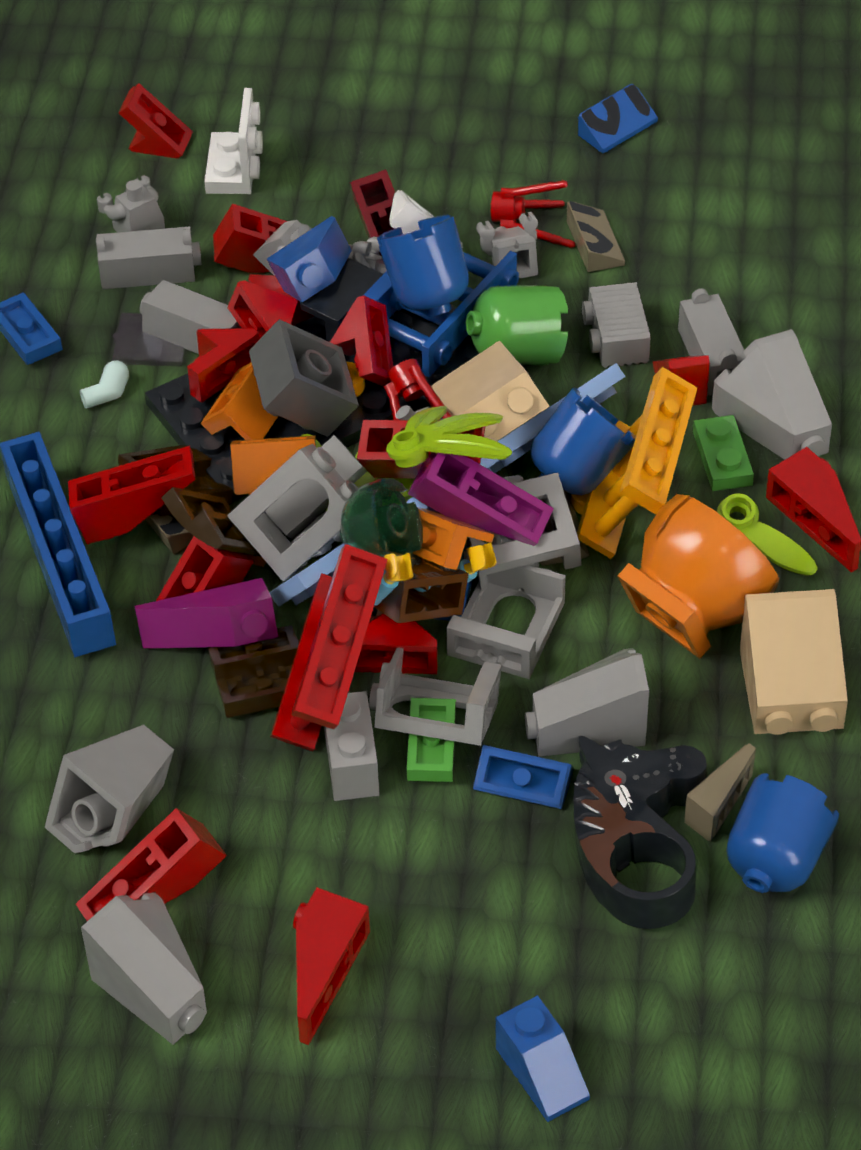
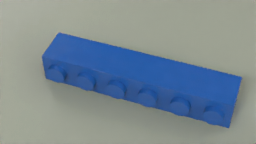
M40 432L1 442L0 450L6 478L74 658L116 645L109 607Z

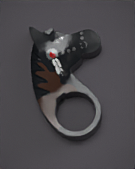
M579 736V758L582 767L579 770L574 788V824L578 859L587 885L600 904L616 919L629 926L655 929L677 922L689 912L695 900L696 859L688 841L662 818L668 814L672 806H686L687 794L707 778L706 757L700 750L687 745L659 750H641L634 746L623 744L621 739L601 746L585 736ZM632 861L634 864L639 862L666 864L675 869L681 875V878L666 889L656 892H640L622 885L616 879L617 871L620 873L623 869L630 866L629 862Z

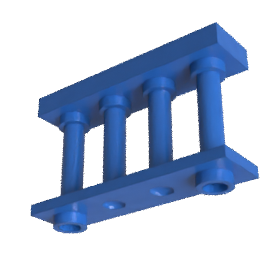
M509 251L494 266L463 252L468 272L484 279L475 289L467 287L466 292L457 299L462 301V303L452 313L448 311L440 315L428 316L427 310L414 311L405 308L395 296L387 271L373 284L364 296L386 305L389 336L422 351V371L425 376L430 377L440 365H445L450 360L453 351L468 336L466 330L467 314L469 311H472L479 295L493 286L517 285L519 280L517 253ZM403 308L440 326L429 337L389 318L396 310Z

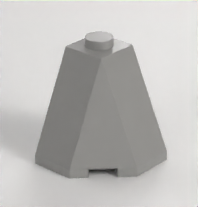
M792 329L754 340L743 351L746 358L732 372L725 369L714 380L712 410L719 417L734 415L740 431L784 460L805 447H808L817 456L829 452L832 423L796 334Z
M633 648L623 649L533 693L532 712H525L527 739L536 740L538 757L579 753V736H585L601 746L620 739L623 744L634 747L645 746L649 687L642 654L636 653Z
M141 725L63 755L45 828L74 853L87 851L99 846L105 847L123 841L164 786L174 749L145 725Z
M145 893L141 900H133L128 895L115 896L81 927L91 980L174 1045L185 1033L190 1034L201 1025L207 1014L203 986L162 898L156 893Z

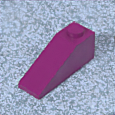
M432 452L422 463L408 492V495L444 516L532 546L538 544L554 509L467 456Z
M262 578L134 606L143 649L236 647L278 637L272 597Z

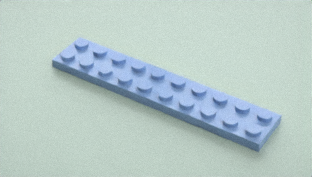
M615 363L579 387L578 390L582 396L580 401L588 395L600 404L617 393L612 385L626 377L618 364ZM564 398L497 441L512 450V454L508 458L503 460L481 458L480 465L496 473L531 450L535 437ZM414 497L269 592L278 606H281L290 599H292L295 605H298L314 595L321 573L333 577L340 551L345 544L375 554L392 543L399 528L405 504L437 511Z

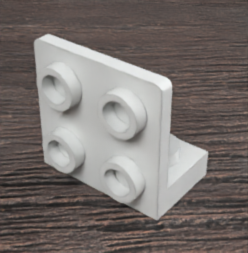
M244 88L239 133L211 132L205 175L206 194H251L252 180L259 179L260 159L259 156L255 155L262 154L263 135L262 131H257V127H255V125H260V102H253L252 88Z

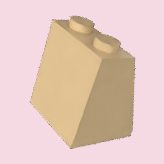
M500 340L431 385L443 405L447 406V411L451 417L468 413L502 415L503 419L500 423L485 427L484 437L496 442L550 407L527 371Z
M835 589L746 594L740 656L754 734L771 733L780 735L787 732L814 730L825 732L832 729H844L848 699Z

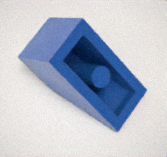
M331 216L268 257L267 261L283 291L300 302H304L336 280L352 250L335 217Z
M538 995L496 1017V1050L547 1122L590 1100V1094L566 1035Z

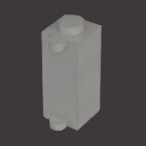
M190 227L97 234L96 237L102 289L158 285L162 280L170 283L195 282L194 266L202 265L200 242H192Z
M162 280L151 292H147L140 304L142 332L199 354L196 334L198 329L242 328L227 308V304Z
M701 288L693 292L692 299L680 301L678 331L690 356L709 355L710 366L707 396L713 395L714 380L725 369L732 372L746 358L743 353L744 348L719 294L708 295L707 291Z
M335 435L321 446L334 459L336 463L334 469L345 481L349 480L355 483L367 472ZM300 480L265 512L282 533L293 539L328 507V493L324 486L315 480Z

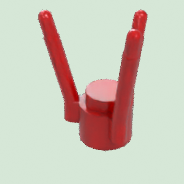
M563 180L518 188H501V191H494L491 199L492 222H500V226L507 229L519 226L524 230L520 223H516V220L519 219L521 214L525 213V208H562L565 202L563 200H525L523 195L566 188L568 182ZM536 229L538 239L569 248L575 247V242Z
M416 359L405 360L388 371L391 382L385 385L384 389L390 399L393 420H399L396 417V413L400 409L399 396L404 397L405 401L409 402L424 395L431 407L444 406L427 382ZM448 411L442 417L443 419L451 417Z

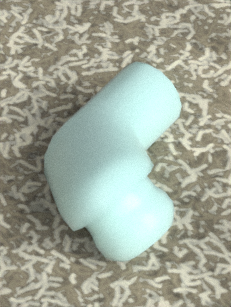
M116 360L107 363L99 384L80 390L81 400L86 409L121 397L129 379V370L123 362Z

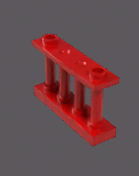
M345 544L340 551L333 577L321 573L270 737L313 752L321 726L334 730L339 725L388 559Z

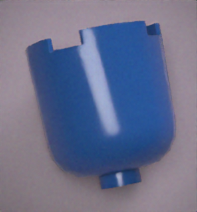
M450 215L418 221L420 229L403 234L401 227H398L377 237L379 249L395 296L399 303L407 309L414 311L427 310L428 316L440 315L452 310L450 302L459 299L467 290L469 283L468 269L454 217H450Z
M573 387L535 437L531 445V457L535 466L542 472L538 477L558 473L564 491L572 495L582 496L592 492L633 447L636 436L629 430L625 434L615 426L619 420L588 395L580 401L582 399L581 392Z
M763 773L753 780L730 832L726 849L727 857L732 868L743 878L744 884L750 889L760 893L768 891L790 892L803 885L810 877L838 823L839 813L837 810L830 811L824 805L827 796L813 785L790 775H786L783 782L769 780V774Z

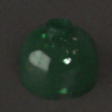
M382 478L359 487L344 503L340 518V537L344 545L348 544L383 558L388 554L401 556L410 553L411 562L415 559L412 557L414 551L421 549L423 527L415 502L407 504L404 496L400 493L407 491L402 483L393 478Z

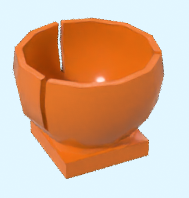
M676 494L663 505L647 528L644 536L641 568L638 570L628 563L617 575L635 611L699 659L711 647L707 638L710 630L743 623L746 594L774 593L780 579L767 557L739 529L712 508L693 497L691 498L689 495Z

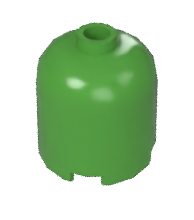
M546 285L493 286L479 295L472 311L468 312L466 330L468 335H471L473 344L479 354L500 340L520 364L546 366L549 363H558L565 351L568 331H561V313L567 314L568 306L565 296L559 287Z

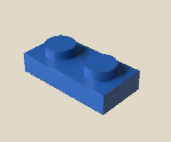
M24 292L0 302V331L26 365L63 350L61 338Z

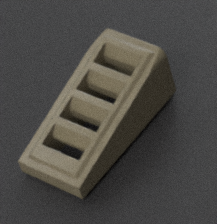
M750 743L744 745L687 794L684 823L708 841H711L717 834L752 777L756 748Z

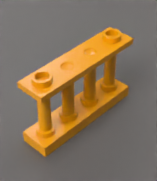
M662 367L653 376L643 414L631 427L620 420L615 424L625 434L629 430L636 436L634 445L605 479L588 494L577 530L579 541L611 559L616 554L626 517L638 505L657 514L659 509L666 504L697 387Z

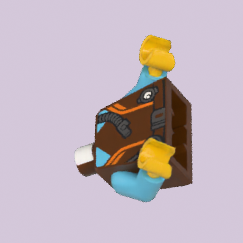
M492 543L467 548L469 560L464 559L460 561L457 570L442 567L412 553L381 556L388 560L374 607L397 623L462 615L467 583L477 576V571L496 566L497 561Z

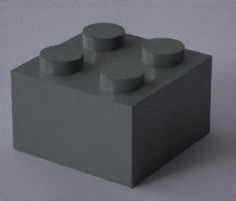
M279 319L249 350L261 403L264 410L271 415L283 417L297 423L306 430H313L328 437L359 406L341 347Z

